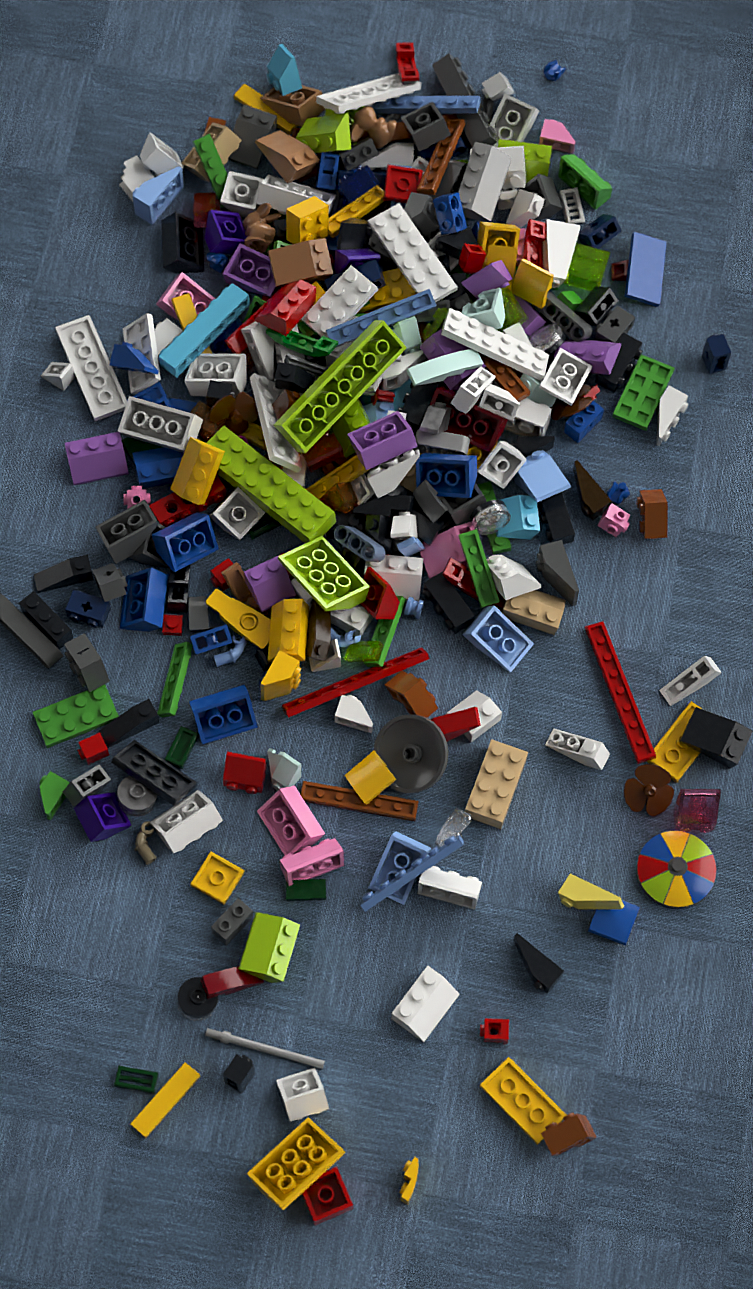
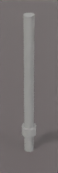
M207 1028L205 1034L207 1037L221 1040V1043L236 1044L323 1069L325 1061L234 1036L228 1031L220 1032Z

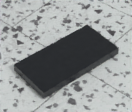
M133 740L115 755L111 763L173 806L194 789L197 783L136 740Z

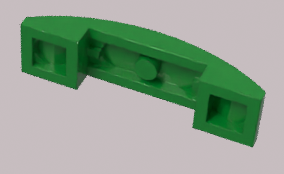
M270 328L266 330V334L282 346L308 356H328L338 345V341L324 336L318 340L292 330L287 336Z

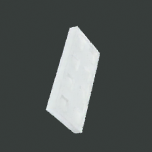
M351 265L301 320L320 337L328 338L327 329L350 321L379 289Z
M148 313L123 328L124 342L133 344V348L140 350L159 371L158 375L128 371L130 391L134 395L161 380L153 316Z

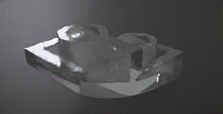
M456 808L441 828L435 841L436 845L442 847L444 841L452 835L454 837L458 835L462 837L461 832L473 820L471 814Z

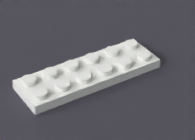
M399 73L316 96V103L326 109L335 111V113L343 114L350 109L357 110L364 105L371 106L375 102H385L389 98H399L403 94H412L414 91L421 89V82L400 81Z
M400 203L368 220L369 226L416 294L430 289L434 301L437 302L457 291V285Z
M449 308L441 335L542 382L546 373L549 359L548 354L529 346L525 342L512 338L510 335L504 334L491 326H487L474 318H470L460 311Z
M90 315L55 327L66 356L73 366L74 374L94 421L124 411L127 400L112 366H109L110 361Z
M254 373L250 376V381L269 460L298 473L302 469L299 453L274 427L277 417L272 404L283 390L276 389L275 382Z

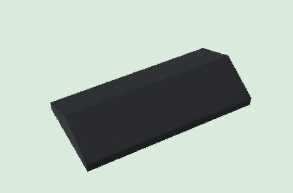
M400 484L394 491L382 496L405 495L414 497L410 490ZM375 492L371 500L377 499ZM414 499L413 512H410V515L416 516L418 539L431 545L450 518V514L445 512L433 523L416 499ZM394 510V516H399V512L405 511Z

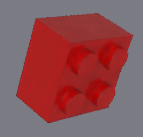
M337 1167L325 1171L302 1193L314 1225L353 1210V1203Z

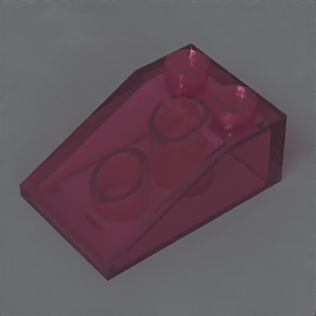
M681 789L674 805L675 830L682 832L699 830L704 833L714 830L717 823L721 789Z

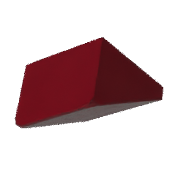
M629 260L612 264V281H627Z

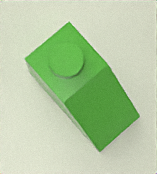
M51 771L47 776L44 775L39 783L45 814L50 821L65 800L66 796L62 791L70 783Z

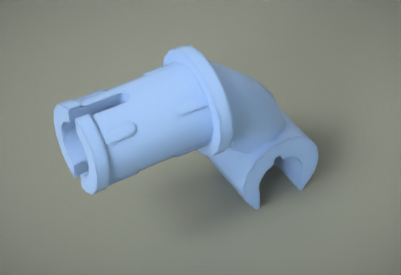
M331 628V641L337 639L339 647H347L358 643L361 640V635L353 638V633L356 631L354 630L345 633L343 637Z
M233 635L234 649L232 650L231 648L230 651L214 655L217 667L231 662L236 663V660L241 656L247 644V640L242 637L238 641L235 639V635Z

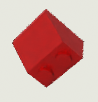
M367 567L363 580L370 588L365 602L360 605L375 619H394L400 604L391 586L375 570Z
M227 751L223 785L230 790L242 789L250 794L262 793L267 773L266 759Z

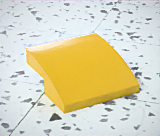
M523 258L517 269L511 293L542 309L546 305L547 293L552 288L554 274Z
M375 750L345 774L346 779L365 804L371 802L396 780Z

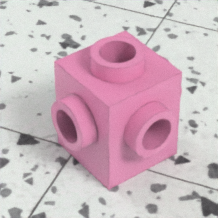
M131 486V490H127V494H124V505H127V508L139 503L134 500L135 496L140 497V502L146 500L147 504H151V495L147 493V489H142V486Z
M611 503L603 512L597 526L617 537L629 527L630 523H628L630 514Z

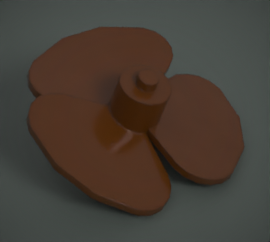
M582 385L572 406L557 398L552 407H549L552 408L551 418L559 420L563 416L568 417L587 408L593 399L591 397H581L589 393L591 390L590 385Z
M240 392L236 397L226 395L218 400L211 408L209 418L214 423L223 421L218 425L217 432L225 426L238 436L248 429V422L256 421L259 415L254 398L246 392Z
M653 764L638 766L635 769L637 779L630 778L625 782L623 792L625 802L634 812L643 810L646 803V812L650 816H656L664 812L672 802L674 789L667 785L671 780V775L661 766Z

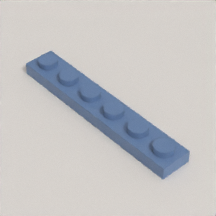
M400 96L399 98H389L385 102H376L374 109L376 114H409L433 101L440 113H478L481 99L480 96Z
M430 289L327 329L326 333L328 338L338 341L336 346L338 347L357 339L374 320H384L390 326L436 307V303Z
M454 835L450 836L444 841L442 847L439 849L437 846L427 853V857L415 860L411 864V868L400 870L395 874L396 878L390 882L386 880L378 886L379 889L374 893L372 891L366 893L362 897L363 900L360 906L366 912L463 846L464 840L460 835L456 837Z

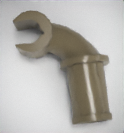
M150 821L142 824L136 837L134 849L135 852L138 851L146 865L151 864L157 859L147 845L148 841H146L147 837L153 835L155 829L145 830V827L150 825Z

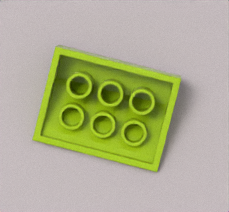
M323 536L278 556L281 564L324 611L351 609L365 602L370 586Z

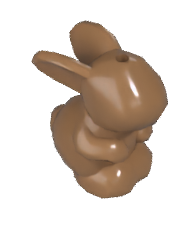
M365 106L354 115V123L350 128V139L352 142H356L363 132L367 131L375 147L380 149L388 142H391L397 123L394 120L386 123L382 117L376 119L374 109Z
M269 203L260 205L256 211L251 212L243 221L247 236L244 240V245L260 253L267 250L275 237V229L268 225V223L281 217L280 213L268 215L271 210Z

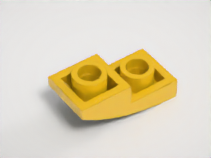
M416 1157L412 1161L408 1160L402 1170L405 1172L404 1179L408 1180L409 1184L405 1182L399 1193L402 1194L400 1200L407 1205L412 1197L417 1181L418 1158Z

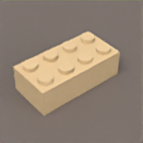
M491 739L465 808V817L499 829L502 828L527 761V751Z

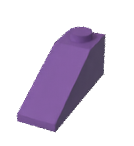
M511 293L509 305L512 319L515 323L519 322L524 332L532 337L546 321L529 302Z

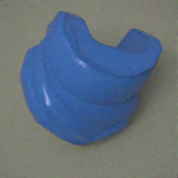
M556 59L549 62L543 69L546 79L551 81H557L566 70L565 67L562 68L558 65Z
M209 252L206 255L207 261L210 262V268L219 273L229 263L228 257L222 253Z
M614 481L607 492V496L614 503L620 504L622 500L630 496V492L624 482L618 485Z

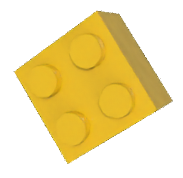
M313 196L287 208V240L292 244L328 237V205Z

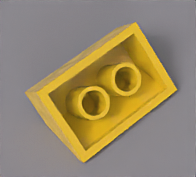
M190 437L170 489L181 498L197 505L205 504L225 451Z
M283 599L272 605L268 662H273L278 651L299 661H305L309 605L303 599Z
M278 651L261 682V700L267 701L288 695L293 689L296 690L301 682L299 660Z

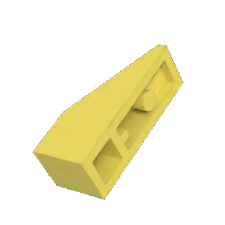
M569 874L558 892L561 903L569 908L573 906L577 909H623L624 907L621 897L572 874Z

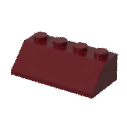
M444 386L436 388L430 405L435 404V402L445 403L446 407L451 408L448 430L444 432L467 436L470 439V444L491 452L502 435L508 419L479 407L480 402L478 401L466 414L458 411L451 404L457 392Z

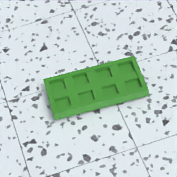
M641 354L612 417L646 431L675 368Z
M105 684L91 692L86 690L32 712L47 748L109 724L119 717Z

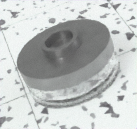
M131 776L121 781L117 791V802L123 812L131 816H143L151 812L155 807L157 799L155 792Z

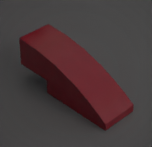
M239 966L203 975L201 978L207 999L222 994H232L262 984L264 981L239 970Z

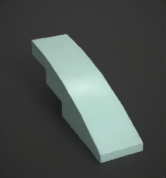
M468 349L425 361L408 368L406 371L413 385L418 386L444 381L449 376L463 374L465 370L479 368L484 363L477 351Z

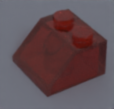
M326 433L306 453H301L311 473L343 457L344 453L334 433L330 435Z

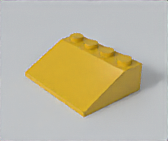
M308 1117L258 1162L247 1175L269 1200L284 1210L346 1152Z

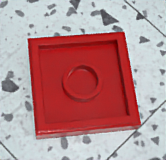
M387 165L383 200L407 203L411 192L417 193L423 170Z

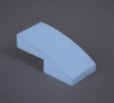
M414 536L397 544L398 550L407 557L425 549L422 542Z

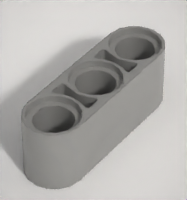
M418 429L415 437L418 447L414 448V450L418 449L420 453L467 455L470 439L467 436L441 432L434 434Z

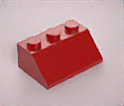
M301 279L284 285L256 316L255 321L287 336L316 303V286Z

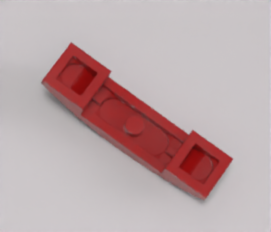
M413 42L396 43V58L400 81H419Z
M530 219L528 220L525 233L524 259L543 269V241L546 240V223Z
M449 558L442 575L458 589L478 600L470 572L466 570L467 567L455 559ZM497 591L500 602L492 605H495L500 611H502L505 604V599Z

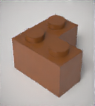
M662 489L639 490V497H636V506L639 508L640 515H642V521H639V531L643 533L645 539L667 538L668 502Z
M400 671L385 684L392 698L402 703L410 715H420L428 718L438 709L435 697L426 689V682L420 677L416 678L412 673L408 674Z
M574 1112L564 1116V1121L559 1124L553 1122L545 1127L546 1130L541 1133L552 1156H558L573 1147H581L597 1138L586 1115L574 1114Z

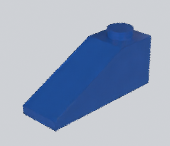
M122 342V345L114 344L109 366L121 370L158 375L159 371L140 350L133 348V344Z

